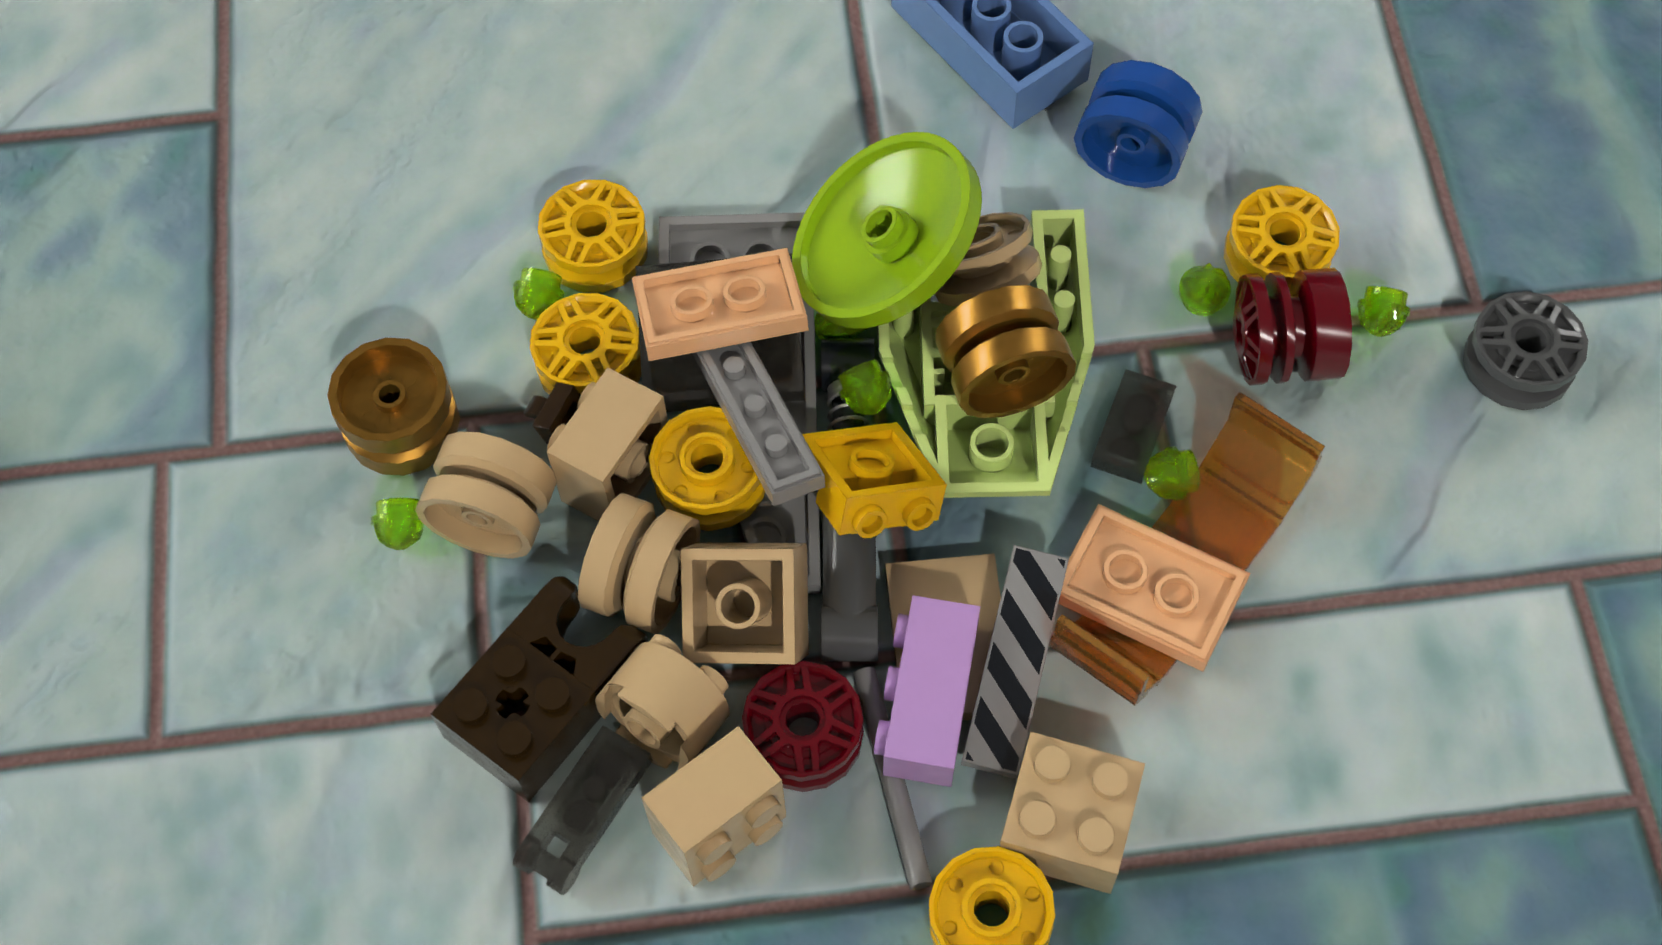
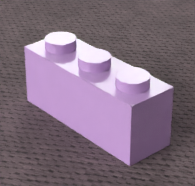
M912 595L909 615L898 614L893 647L903 649L900 668L889 666L884 690V700L893 701L890 721L879 719L874 745V754L884 756L883 776L952 787L980 606Z

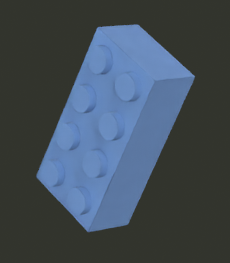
M891 0L892 8L1012 129L1088 81L1094 43L1050 0Z

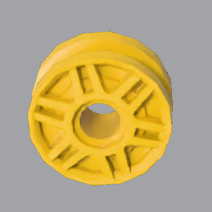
M581 180L563 186L549 197L539 213L538 235L542 244L543 258L550 274L562 285L583 293L606 292L624 286L632 277L636 276L648 256L645 214L638 198L624 186L607 180Z
M1284 185L1257 189L1241 201L1233 214L1230 229L1225 238L1224 260L1230 275L1237 282H1239V278L1244 274L1258 273L1265 280L1266 275L1270 272H1280L1285 277L1290 290L1294 274L1299 270L1330 268L1331 261L1339 247L1340 228L1333 211L1318 196L1299 187ZM1275 241H1281L1287 245H1281Z
M577 293L562 298L540 314L531 330L530 352L542 387L549 395L557 382L574 385L578 392L582 394L588 384L591 382L597 383L607 368L637 383L644 373L645 352L641 343L639 327L633 313L618 299L600 293ZM595 349L593 352L587 354H580L585 350Z
M707 406L686 410L669 420L655 436L649 454V462L656 495L665 511L670 509L698 519L701 530L712 531L732 527L746 519L763 500L765 490L721 408ZM709 464L720 466L717 470L710 473L698 471L701 467Z
M999 846L973 848L952 858L936 876L929 897L931 939L934 945H1048L1055 921L1053 891L1042 870L1023 854ZM985 904H996L1005 910L1008 918L998 926H987L976 918L975 912Z

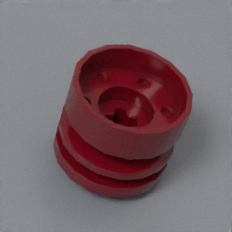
M1336 268L1299 270L1294 274L1290 290L1285 277L1280 272H1270L1266 275L1265 280L1258 273L1244 274L1239 278L1233 315V334L1240 368L1244 380L1249 386L1263 385L1268 382L1269 377L1276 384L1289 381L1294 363L1299 376L1305 382L1345 377L1352 350V320L1346 284L1341 273Z

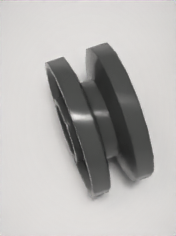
M1528 291L1507 293L1489 302L1478 316L1474 329L1465 343L1463 362L1469 379L1484 396L1505 407L1519 410L1540 409L1551 405L1564 396L1574 381L1576 374L1586 361L1588 338L1582 322L1566 305L1550 296Z

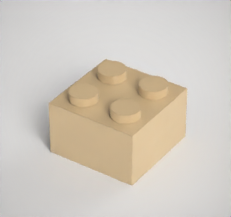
M610 368L605 370L597 383L591 382L587 385L579 398L577 411L566 425L561 424L555 429L547 445L548 459L551 469L555 473L556 485L562 502L599 521L608 505L620 493L638 498L652 478L649 454L654 438L668 422L664 396Z
M695 543L681 548L682 652L684 657L693 663L795 665L809 655L807 543Z
M739 726L641 797L653 835L693 887L704 878L711 882L724 875L735 864L736 858L734 856L752 842L755 846H759L770 840L780 831L783 826L781 820L786 817L782 779Z
M1030 731L999 847L1023 854L1040 868L1046 876L1111 894L1119 873L1145 763Z

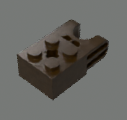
M564 576L554 577L538 592L431 713L443 738L528 803L602 717L595 704V698L635 649L641 643L648 642L647 635L636 627L628 625L617 627L604 640L588 647L574 646L564 640L565 633L577 616L580 603L576 584ZM518 711H527L522 716L516 714Z

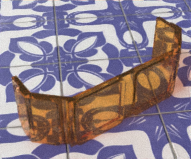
M1239 392L1234 398L1227 422L1199 468L1152 528L1246 571L1272 538L1292 505L1302 493L1320 463L1325 446ZM1062 614L1056 622L1055 631L1051 636L1049 644L1054 650L1134 706L1145 698L1153 687L1159 685L1178 661L1083 615L1073 622Z

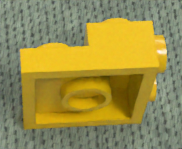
M898 422L802 434L825 475V487L818 490L816 504L839 535L858 534L862 538H873L879 535L885 528L908 526L911 530L920 531L929 527L934 521L939 520L947 484Z

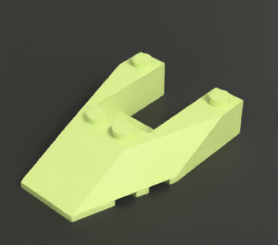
M1084 209L1031 211L1030 225L1033 235L1028 245L1033 246L1039 252L1042 267L1040 274L1030 283V286L1043 289L1050 298L1059 320L1058 331L1066 338L1076 361L1075 373L1072 379L1061 391L1047 401L1026 411L1005 417L979 418L967 415L959 406L951 384L952 373L944 365L935 342L936 329L945 316L958 306L931 302L930 297L912 312L899 319L878 326L880 358L918 449L947 484L944 498L1050 496L1095 346Z

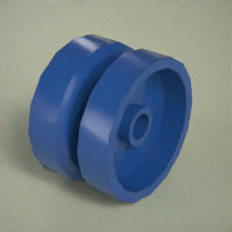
M1135 60L1113 63L1099 75L1089 100V105L1086 106L1074 135V142L1078 154L1087 165L1105 178L1126 186L1140 188L1164 186L1176 178L1189 147L1188 144L1193 137L1203 112L1200 97L1189 82L1165 67L1152 62Z

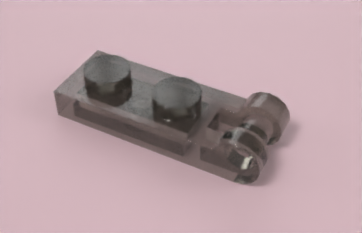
M602 726L519 846L513 858V865L527 874H531L533 871L537 872L547 879L546 886L561 895L566 894L575 883L582 865L653 762L651 753L609 728ZM554 837L568 844L560 858L547 851V847Z

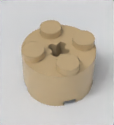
M655 634L649 642L641 643L595 698L597 710L602 718L605 720L611 712L621 724L615 731V734L639 755L665 769L668 768L672 761L679 762V770L697 757L730 714L729 705L723 695L729 688L725 678L712 667L702 665L699 668L682 655L679 647L671 639L661 634Z

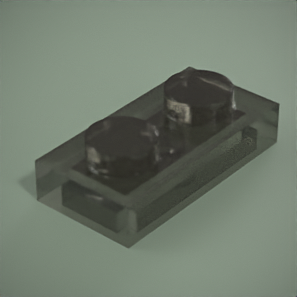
M1126 369L1093 454L1090 467L1142 484L1173 400L1176 385Z

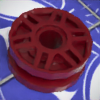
M800 661L795 665H780L762 676L747 695L742 715L744 733L782 779L783 788L800 792L827 788L846 776L859 758L864 737V719L860 699L847 678L829 666L807 661ZM803 717L811 718L819 725L813 733L805 736L795 735L788 729L793 721Z

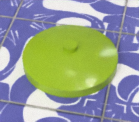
M908 132L884 138L869 145L848 159L828 178L812 199L800 222L795 237L792 265L803 300L829 322L853 329L870 328L889 323L912 312L926 302L947 282L958 268L970 248L979 224L982 192L979 177L971 162L951 142L941 136L927 132Z

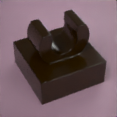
M557 382L548 399L542 396H533L523 414L528 418L535 419L532 426L548 445L555 429L561 424L566 425L577 411L581 394L574 385Z

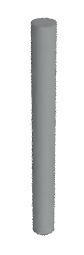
M865 667L855 671L853 675L874 751L879 719L889 721L876 670L874 667ZM874 754L910 890L927 888L933 882L905 779L883 776L884 756Z

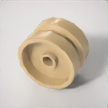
M464 431L447 435L433 465L436 476L428 479L415 508L419 520L432 532L470 551L492 557L511 559L526 556L532 549L541 525L537 514L543 513L547 508L557 484L554 471L540 457L524 447L503 438L480 432Z
M620 493L611 501L602 514L588 545L579 577L578 600L580 606L608 617H613L623 609L627 624L650 633L659 634L671 620L682 599L681 548L699 543L701 533L699 520L667 509L656 518L653 503Z

